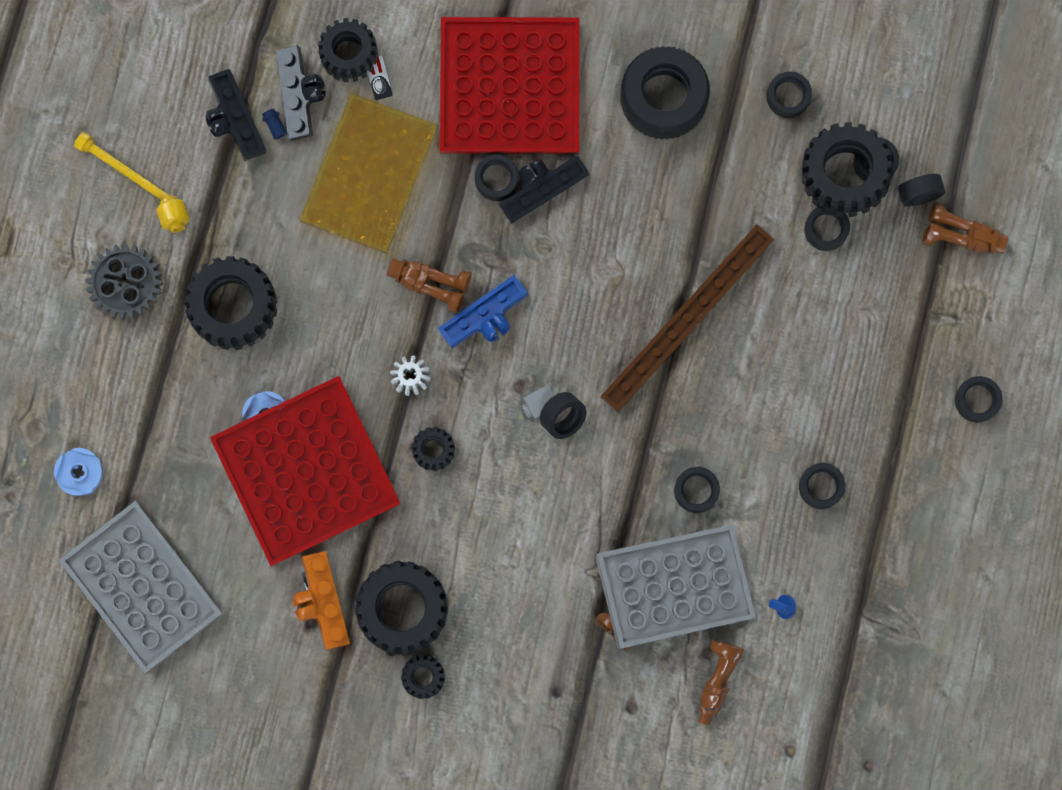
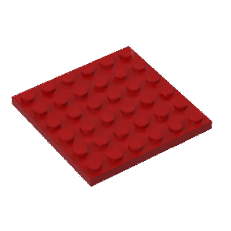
M441 17L440 154H579L580 17Z
M340 376L210 437L271 567L401 505Z

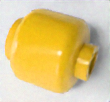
M175 196L162 199L159 202L160 205L156 208V214L161 227L172 233L183 231L185 225L190 221L185 202L177 199Z

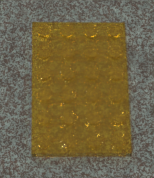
M350 93L299 219L300 222L388 254L438 125Z

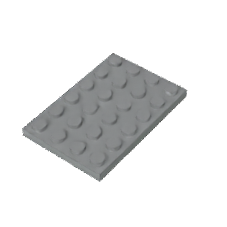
M136 501L59 559V562L145 674L154 669L223 614Z
M733 524L597 553L595 555L618 649L756 618Z

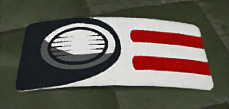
M377 56V63L373 64V71L367 72L374 99L380 100L391 97L393 94L383 57Z

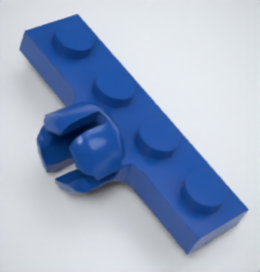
M513 275L437 329L451 349L476 332L482 333L487 341H497L499 337L496 335L497 331L495 328L499 330L502 336L510 329V324L504 317V313L527 297L528 292L516 276Z

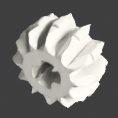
M404 356L402 357L403 365L395 362L394 366L398 370L390 371L391 376L396 377L391 380L392 385L399 384L396 389L398 393L405 388L406 396L410 395L411 389H413L415 395H419L418 387L423 390L427 388L422 381H430V376L424 375L430 371L429 367L422 368L424 365V360L422 359L415 364V356H411L410 362H407ZM413 371L415 372V373H414V376H415V379H414V380L411 379V378H409L408 380H405V379H407V377H406V373H407V372L410 373V374H411Z

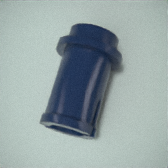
M273 108L262 114V121L266 122L273 139L277 140L287 135V132L278 117L280 115L279 112H276Z

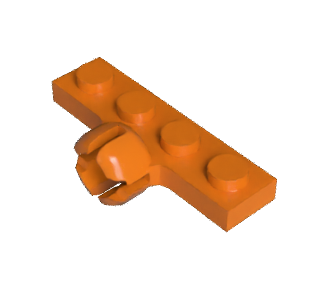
M326 551L303 556L301 559L308 583V590L298 592L293 596V607L306 604V607L295 611L297 618L301 621L316 619L325 651L349 645L350 642Z

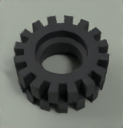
M427 427L426 430L419 431V434L414 437V442L412 443V454L418 465L428 471L443 470L445 466H449L455 455V445L451 435L446 430L439 429L438 427ZM431 440L439 441L443 446L441 455L436 458H430L424 452L426 443Z
M414 656L405 663L402 669V685L413 697L418 699L431 698L437 695L443 688L445 682L444 669L440 662L431 656ZM419 668H428L433 675L431 683L424 687L418 686L414 681V673Z

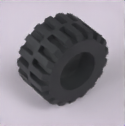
M343 18L342 23H339L338 20L333 21L334 26L328 25L326 33L322 32L320 35L321 41H318V52L323 67L326 68L329 75L333 74L334 79L338 81L340 78H343V82H349V79L353 78V82H356L359 76L364 79L367 77L366 72H372L374 69L373 64L377 63L378 49L371 29H367V25L363 22L359 24L356 19L349 22L348 18ZM346 41H354L362 47L359 55L350 60H343L335 55L336 48Z

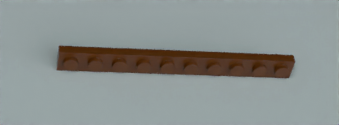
M756 224L600 398L619 413L772 244L774 238Z

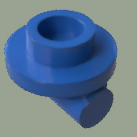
M782 595L778 600L771 599L769 602V607L776 610L783 619H790L795 614L796 603L790 595Z

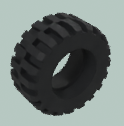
M845 122L844 127H839L838 123L833 124L829 131L824 128L819 132L818 137H813L809 142V148L805 150L802 163V183L805 185V192L808 197L812 196V203L817 207L822 205L823 211L828 214L831 210L835 211L838 217H843V213H849V217H856L857 212L860 211L862 214L870 211V207H877L881 203V198L885 197L888 192L894 162L891 161L892 153L890 149L886 148L887 142L884 138L878 139V132L873 129L870 131L865 130L866 125L859 124L858 127H853L852 122ZM840 153L858 155L868 164L870 169L869 177L864 183L855 187L836 185L825 174L826 162L831 157Z
M227 256L226 260H221L220 257L213 259V264L208 266L205 263L201 266L203 270L199 274L195 271L191 277L193 282L187 284V296L184 297L186 316L198 335L214 347L220 346L221 349L229 350V348L240 350L243 349L242 346L247 344L250 347L256 344L254 342L256 339L260 338L262 340L266 336L265 331L268 328L271 329L274 324L272 320L273 317L277 316L276 304L278 303L275 289L265 272L255 263H249L247 259L240 257L237 260L234 256ZM226 284H242L249 289L253 297V306L249 314L241 321L232 324H224L217 321L212 316L209 308L213 294Z
M393 561L391 564H383L379 569L373 570L368 574L369 577L362 582L360 591L356 595L355 615L357 616L359 628L372 644L388 653L403 655L416 653L430 646L434 640L436 641L446 624L448 600L443 586L434 574L422 565L419 566L409 561ZM399 585L410 586L421 594L425 605L421 621L415 627L405 631H398L388 627L381 619L379 605L383 595L392 587Z

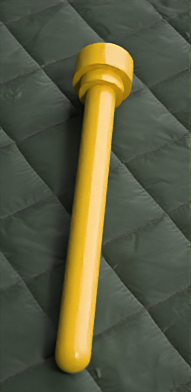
M82 132L77 137L74 147L79 151L92 153L160 200L171 197L168 193L95 145L92 136L86 132Z

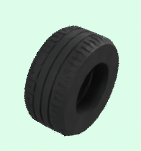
M670 46L650 48V50L640 53L639 56L637 55L625 70L620 92V101L624 115L636 130L638 129L640 133H644V135H648L651 138L674 139L675 137L683 136L685 133L693 130L705 114L710 95L708 75L700 61L696 60L690 53H686L685 50ZM660 75L674 77L684 85L687 91L686 100L681 107L675 110L661 111L655 109L643 97L645 83L651 78Z

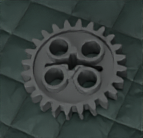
M124 244L122 250L117 245H114V252L105 248L106 256L98 253L100 261H91L95 269L87 270L92 278H87L85 281L92 286L86 288V291L94 293L89 299L92 302L97 301L95 304L97 309L103 307L102 313L104 315L111 311L112 319H115L119 314L121 320L124 321L126 314H128L133 320L135 312L143 316L142 309L144 307L150 311L149 303H157L154 294H162L157 289V286L163 285L161 280H157V278L162 276L161 271H155L158 269L159 264L157 262L152 263L154 259L152 255L145 257L147 253L145 249L138 253L136 245L131 250H129L127 244ZM121 263V270L113 273L111 271L113 265ZM142 269L145 271L142 278L134 279V273L137 270ZM109 275L121 281H125L127 278L130 283L143 285L144 288L139 289L127 283H124L122 286L117 280L105 279V276ZM109 285H114V292L110 295H105V288ZM130 292H137V297L134 301H127V295Z

